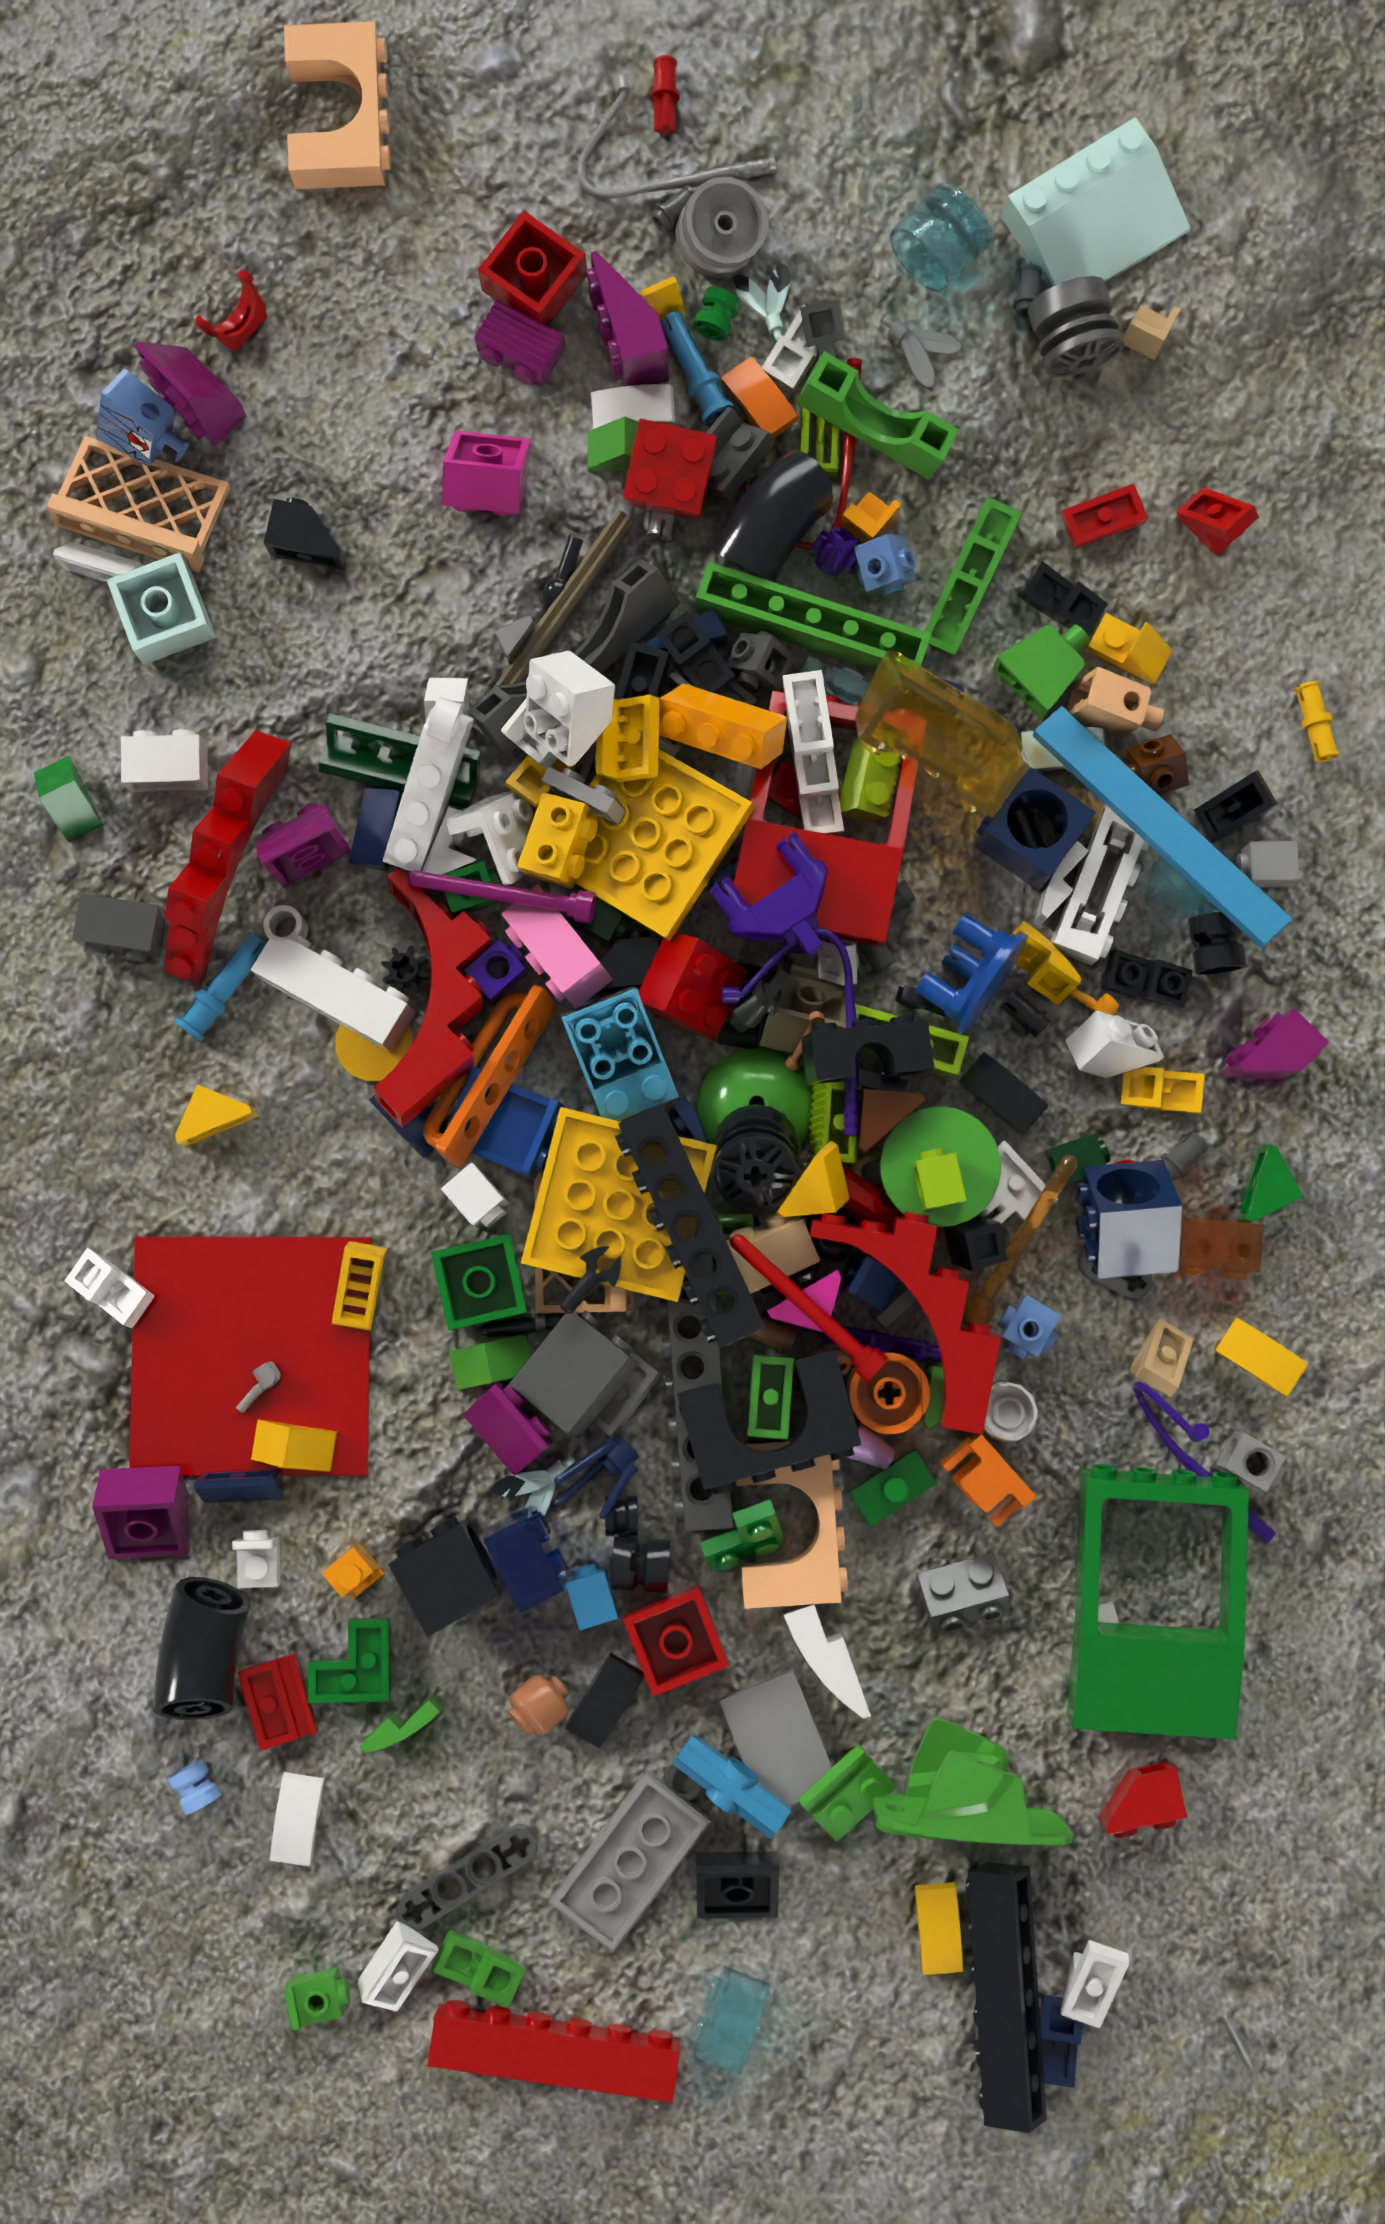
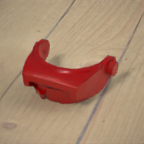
M240 270L236 274L242 286L241 297L233 313L223 323L211 327L200 315L195 318V326L202 333L216 337L223 345L234 352L242 346L267 318L263 300L252 282L254 278L247 270Z

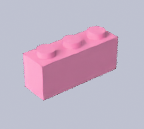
M539 885L535 886L532 889L534 891L543 892ZM514 903L501 913L510 925L505 930L506 934L518 949L524 945L529 949L530 953L525 956L526 960L538 975L546 971L551 979L545 984L559 1002L567 998L573 1007L577 1009L613 980L559 911Z

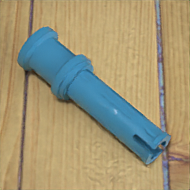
M678 311L666 315L670 324L663 318L660 321L661 327L689 380L688 393L691 398L697 400L703 412L702 421L704 425L712 426L726 407L733 408L734 410L735 407L731 401L726 400L719 386L721 379L718 374L709 371L683 319L682 313Z
M251 932L247 934L248 936L206 990L196 991L194 994L195 1001L181 1018L176 1017L173 1021L201 1043L205 1040L203 1034L217 1016L223 1017L226 1013L225 1009L227 1007L224 1004L251 971L252 966L266 945L265 942H262L260 938Z

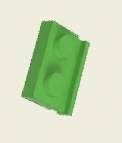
M858 1744L804 1792L798 1800L803 1808L837 1842L873 1810V1798L884 1797L885 1794H890L897 1787L891 1778Z

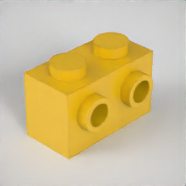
M543 792L517 867L530 878L573 889L575 880L582 875L584 870V854L588 842H591L596 835L598 815L586 803Z

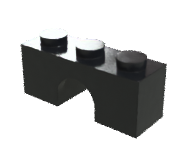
M913 1015L890 1018V1024L876 1025L875 1019L858 1020L851 1022L852 1028L837 1029V1023H822L812 1026L813 1031L801 1037L807 1085L846 1082L856 1077L855 1056L860 1048L870 1049L880 1057L884 1078L923 1074L934 1069L928 1020L915 1022Z

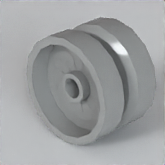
M714 177L701 184L681 211L675 229L677 247L684 261L697 273L710 278H727L740 272L764 243L768 230L767 209L759 193L748 183L733 177Z

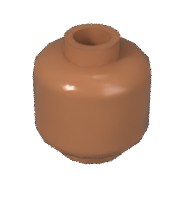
M534 1674L510 1696L512 1708L508 1713L527 1736H530L532 1733L544 1736L568 1714L569 1708L564 1698L569 1695V1692L555 1676L547 1680L542 1675Z

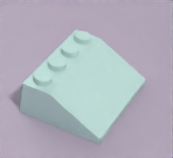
M1136 117L1008 195L1002 214V220L1032 264L1042 268L1043 273L1041 277L1049 288L1061 282L1085 276L1101 277L1107 283L1190 230V225L1159 152Z

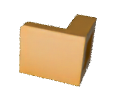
M868 492L857 506L852 503L843 513L841 528L851 532L860 544L884 535L898 518L901 503L895 499L888 506L873 493Z

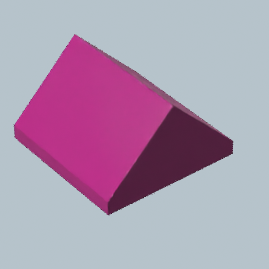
M838 1270L833 1271L805 1289H802L830 1316L834 1308L841 1275ZM787 1298L764 1311L769 1319L824 1333Z

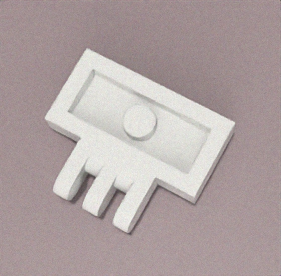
M1004 1140L997 1146L1001 1159L1000 1181L992 1200L980 1214L982 1217H986L996 1208L1000 1214L996 1215L992 1220L1002 1224L1015 1212L1029 1226L1058 1198Z

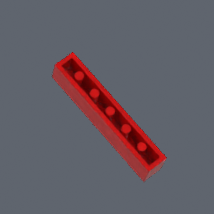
M448 2000L446 2004L439 2003L434 2016L427 2063L429 2067L673 2103L680 2054V2039L673 2038V2035L667 2031L650 2030L648 2034L632 2032L631 2027L623 2024H610L608 2028L592 2026V2022L582 2018H570L567 2022L551 2020L550 2015L542 2012H529L527 2016L511 2014L510 2009L502 2006H489L486 2010L470 2008L471 2005L468 2002L461 2000Z

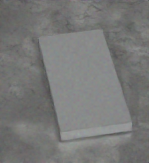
M647 1769L552 1895L549 1904L614 1953L710 1825L712 1818L677 1794L664 1781Z

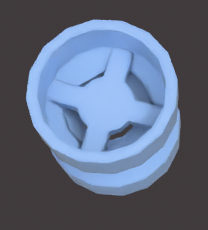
M204 1758L189 1764L167 1778L171 1789L177 1791L181 1798L179 1805L185 1816L199 1810L222 1795L217 1784L212 1783L207 1775L209 1768Z

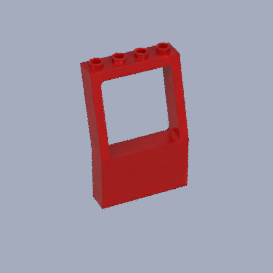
M784 688L781 689V692L772 691L768 711L787 716ZM826 695L832 727L863 733H876L898 739L905 746L902 752L887 842L885 844H876L767 822L764 819V813L775 763L774 759L762 769L757 768L750 799L756 808L745 824L734 885L747 904L754 905L791 880L795 873L775 847L783 838L788 843L789 838L787 835L796 832L813 858L824 861L828 867L826 885L816 918L819 926L816 928L830 930L843 941L883 948L887 938L926 720L919 719L918 715L911 711L896 710L895 714L879 711L880 707L874 704L857 703L856 707L841 704V699Z

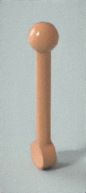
M815 1011L809 1014V1026L804 1035L813 1031L812 1026L825 1023L822 1012ZM801 1041L793 1056H789L785 1061L788 1070L796 1071L800 1067L799 1059L803 1054Z

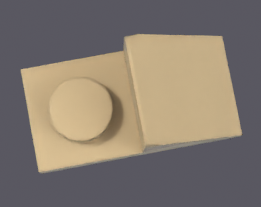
M1159 1318L1132 1363L1130 1372L1146 1382L1150 1387L1172 1397L1180 1386L1194 1338Z

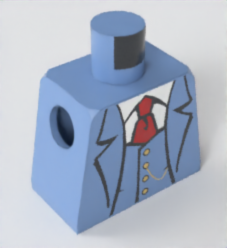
M125 368L101 392L96 435L99 440L145 465H151L161 453L178 462L185 454L189 445L187 441L173 432L176 414L173 407Z

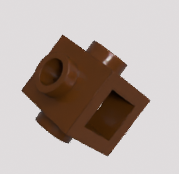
M1171 734L1157 739H1147L1141 744L1127 748L1128 764L1126 766L1159 796L1189 785L1186 752Z

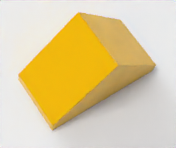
M197 1084L177 1129L175 1138L178 1144L189 1146L259 1117L255 1108Z
M831 1140L815 1155L777 1211L782 1217L836 1213L850 1199L840 1152L836 1143Z
M258 1419L251 1460L282 1468L330 1472L338 1431Z

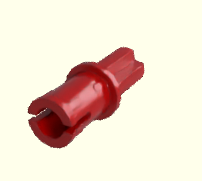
M663 55L655 58L653 62L654 89L650 92V100L654 103L653 129L660 136L666 137L667 135L674 134L676 131V103L680 100V92L676 89L677 60L672 56Z

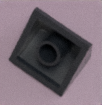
M777 1851L696 1852L697 1918L778 1917L779 1862Z

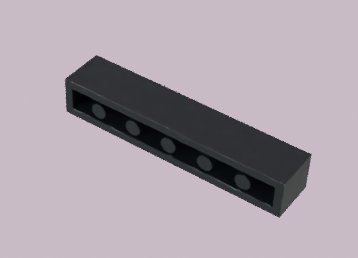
M985 1862L968 1871L965 1884L966 1896L970 1900L971 1916L968 1924V1935L973 1947L971 1979L975 1983L976 1994L973 2017L975 2024L978 2025L979 2040L976 2061L981 2071L979 2105L983 2110L984 2126L1030 2133L1047 2120L1030 1866Z

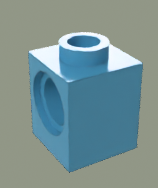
M589 1564L572 1570L573 1577L568 1578L565 1584L579 1631L618 1619L619 1611L606 1567L596 1570L595 1564Z

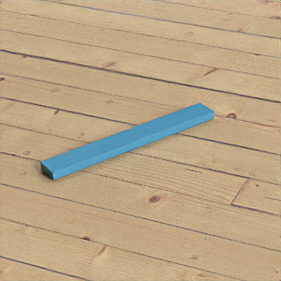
M1062 706L1034 730L1033 737L1261 949L1291 922L1292 918Z

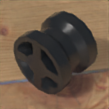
M638 1495L629 1496L626 1500L616 1501L605 1518L606 1536H615L617 1532H626L629 1536H638Z

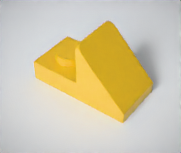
M1105 613L1086 651L1152 685H1155L1173 651L1149 623L1145 622L1141 630L1108 613Z

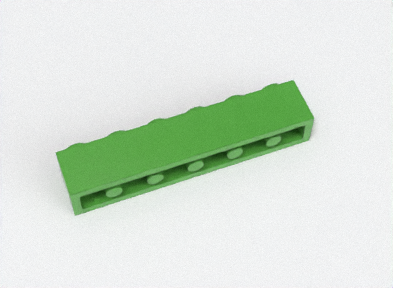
M708 561L696 596L697 613L703 614L711 609H715L719 619L758 633L759 631H764L780 640L893 677L918 676L931 637V633Z

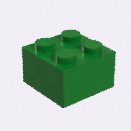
M505 1234L431 1252L448 1331L530 1313L513 1235Z

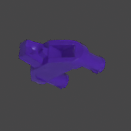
M793 832L787 835L789 838L788 843L783 838L775 847L795 873L794 877L754 905L747 904L730 877L721 880L722 888L728 896L724 894L718 884L714 885L709 893L728 917L727 928L734 936L759 941H786L789 946L797 941L810 958L823 949L822 942L813 929L819 926L816 918L826 885L828 867L824 861L814 859L800 840L799 835Z

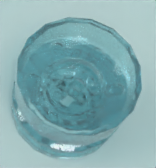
M944 182L936 184L929 191L928 196L919 201L916 210L909 212L891 230L889 236L891 247L905 270L921 285L938 293L947 291L964 273L965 265L973 264L979 254L984 253L990 247L993 240L992 229L978 205L965 192L952 184Z

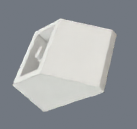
M570 650L530 659L529 675L526 680L527 701L526 713L523 717L524 731L567 766L576 765L612 721L615 684Z

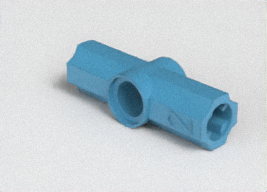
M695 1733L691 1735L673 1760L672 1764L706 1789V1795L715 1805L729 1814L737 1813L770 1839L779 1831L792 1810L791 1806L760 1784L756 1774L744 1763L732 1757L726 1758Z

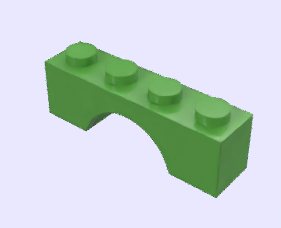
M825 351L812 369L796 401L803 408L927 479L944 462L959 429L926 410L909 413L882 404L863 387L859 379L858 370Z

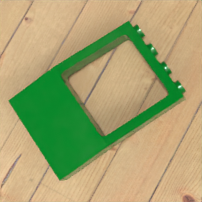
M1105 1464L1092 1465V1469L1080 1468L1075 1621L1067 1702V1716L1073 1729L1236 1739L1245 1648L1249 1490L1240 1479H1237L1236 1475L1227 1472H1214L1212 1477L1197 1476V1473L1184 1469L1173 1470L1172 1474H1158L1155 1469L1148 1467H1133L1132 1472L1116 1471L1114 1466ZM1106 1499L1223 1506L1220 1622L1217 1628L1198 1629L1098 1622L1102 1504Z

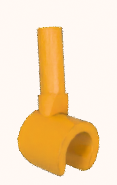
M1077 988L1069 994V996L1085 1004L1092 1014L1096 1011L1110 1015L1118 1012V1002L1107 993L1098 1001Z

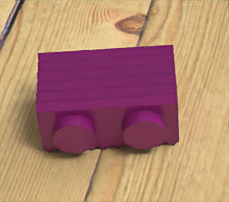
M498 299L495 300L494 306L491 307L490 312L475 335L477 351L482 360L494 367L504 365L507 369L512 370V374L519 381L527 385L537 383L540 387H544L566 349L563 334Z

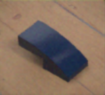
M1042 1995L1040 2024L1044 2083L1074 2088L1078 2044L1081 2045L1083 2022L1061 2015L1063 1998Z

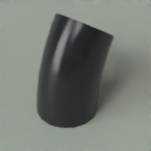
M798 450L784 452L757 477L741 496L719 529L710 549L732 562L775 582L783 565L800 540L831 509L834 499L833 490L824 469L807 453Z
M187 1577L181 1579L176 1584L164 1625L157 1663L153 1711L156 1715L177 1720H199L219 1717L233 1709L237 1659L245 1623L251 1607L250 1600L243 1592L232 1585L205 1577Z

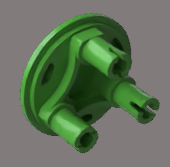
M929 1107L905 1117L891 1131L882 1149L880 1175L887 1196L901 1213L905 1215V1211L926 1214L929 1215V1223H934L937 1227H949L972 1219L990 1203L1000 1181L1001 1159L993 1136L978 1119L956 1108ZM944 1148L945 1155L956 1152L967 1200L962 1203L923 1211L912 1164L915 1161L921 1160L920 1153L924 1151Z

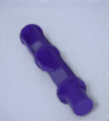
M841 1325L864 1347L868 1344L872 1349L877 1347L881 1352L897 1353L917 1358L919 1363L926 1362L927 1360L942 1363L939 1346L929 1344L926 1339L921 1341L895 1335L890 1336L889 1334L876 1332L874 1329L870 1331ZM823 1333L825 1344H836L827 1334Z

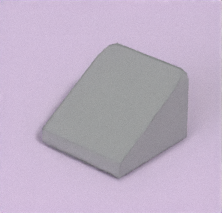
M525 616L495 631L499 646L508 665L535 629L531 616Z

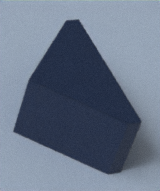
M856 1254L850 1257L841 1273L838 1290L883 1312L900 1279L875 1259L867 1255Z

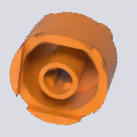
M883 1352L888 1357V1360L868 1382L864 1381L854 1371L856 1367L853 1368L847 1381L846 1391L853 1415L860 1423L878 1433L898 1434L909 1430L922 1418L929 1406L930 1386L926 1375L914 1361L901 1354ZM889 1381L890 1387L897 1389V1396H892L889 1404H886L884 1398L878 1397V1390L884 1389V1382Z

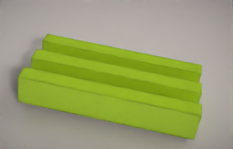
M802 407L800 451L808 454L810 411ZM817 416L815 460L824 469L826 474H830V477H837L840 428L832 424L830 463H823L825 420Z

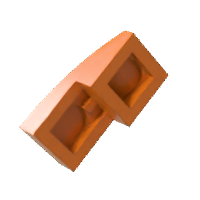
M749 357L720 377L723 388L744 409L746 418L751 425L768 431L772 438H775L799 421L798 415L783 393L752 357Z

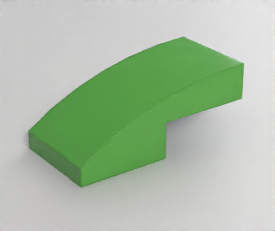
M433 1693L406 1722L393 1711L365 1739L359 1748L364 1753H368L404 1740L429 1723L442 1710L444 1704Z
M452 1929L448 1930L432 1964L433 1973L469 1986L472 1994L508 2008L526 1971L525 1966L512 1958Z

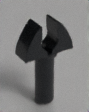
M904 985V987L899 986L895 998L897 1003L912 1010L923 1009L949 1018L944 1015V1010L915 993L916 987Z
M609 1246L593 1249L580 1257L581 1260L586 1262V1273L560 1302V1307L563 1311L572 1314L598 1283L609 1282L613 1287L616 1285L621 1270L620 1256L609 1270L596 1273L598 1269L597 1261L609 1249Z

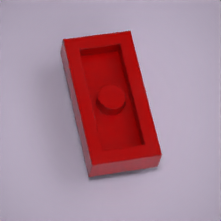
M1134 483L1062 510L1060 515L1074 550L1145 524L1148 520L1147 513Z

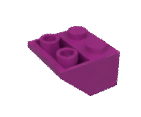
M1295 1008L1284 1014L1277 1011L1270 1018L1266 1017L1251 1032L1255 1037L1253 1041L1250 1039L1243 1046L1240 1044L1225 1058L1224 1062L1228 1066L1220 1075L1225 1080L1283 1079L1302 1071L1329 1041Z
M500 1382L491 1387L462 1415L513 1476H515L554 1443L549 1438L553 1430L539 1414L532 1417L523 1405L528 1401L510 1384L506 1386L503 1382Z

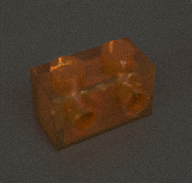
M1183 1217L1181 1219L1179 1267H1184L1183 1275L1207 1277L1208 1270L1223 1271V1278L1247 1280L1248 1273H1260L1263 1225Z

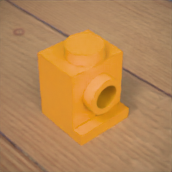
M359 1542L323 1571L322 1574L341 1598L349 1594L354 1600L384 1575L385 1572L361 1542Z

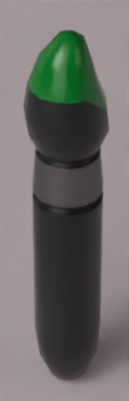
M554 1313L547 1317L493 1321L481 1325L477 1331L480 1335L486 1337L552 1331L565 1314Z

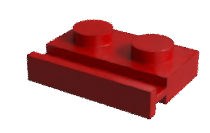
M296 1652L241 1669L237 1672L260 1751L309 1734H315L319 1731L312 1704L308 1703V1691Z

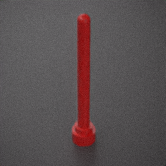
M735 1234L731 1237L730 1245L739 1255L853 1358L851 1363L856 1367L854 1371L864 1381L868 1382L888 1360V1357L877 1347L872 1349L868 1344L864 1347L743 1235Z

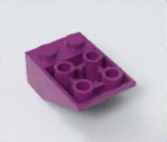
M597 251L590 252L592 268L586 269L590 286L588 287V293L593 310L598 312L600 320L598 326L604 346L608 345L610 353L609 364L614 381L621 380L623 387L659 384L669 381L668 347L657 311Z
M140 341L134 345L142 359L138 365L149 377L147 381L158 393V396L172 406L175 412L177 411L185 420L183 424L196 439L200 440L202 437H205L215 446L247 416L240 401L186 347Z

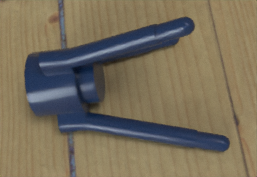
M616 1435L612 1440L608 1438L598 1449L554 1478L555 1484H560L597 1460V1463L554 1500L553 1505L560 1507L603 1469L612 1477L620 1473L619 1480L599 1513V1518L605 1519L628 1480L638 1471V1468L633 1463L639 1458V1455L621 1436Z

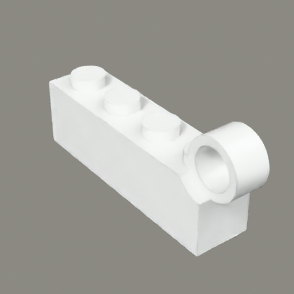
M439 697L434 708L430 710L419 739L383 862L411 872L423 870L443 821L474 722V718L462 714L464 707L462 704Z
M279 905L271 909L265 916L263 923L264 932L269 941L252 966L251 971L263 982L392 1053L416 1014L407 1004L409 998L390 986L386 991L374 985L376 979L358 968L353 973L341 967L343 961L326 950H323L320 955L310 950L311 943L306 940L308 933L307 922L295 908L288 905ZM289 917L295 918L296 926L290 935L286 937L276 936V927L281 920Z

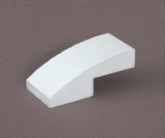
M800 310L786 334L780 336L762 366V369L767 374L793 390L819 356L818 345L806 346Z
M670 384L633 385L591 392L593 429L624 416L638 422L641 418L668 425L675 424L673 387Z
M1078 841L1068 851L1044 888L1036 915V921L1041 925L1074 890L1063 879L1089 852Z
M87 1248L65 1280L88 1301L98 1304L122 1325L131 1329L155 1297V1295L125 1272L89 1248Z
M284 1772L275 1815L270 1861L310 1867L314 1853L316 1826L321 1812L324 1778Z

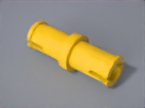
M1309 681L1299 685L1300 687H1296L1294 691L1297 694L1303 715V720L1301 721L1302 730L1308 733L1314 754V762L1320 763L1332 760L1334 757H1338L1340 753L1337 750L1330 725L1333 722V717L1330 712L1326 711L1319 681Z

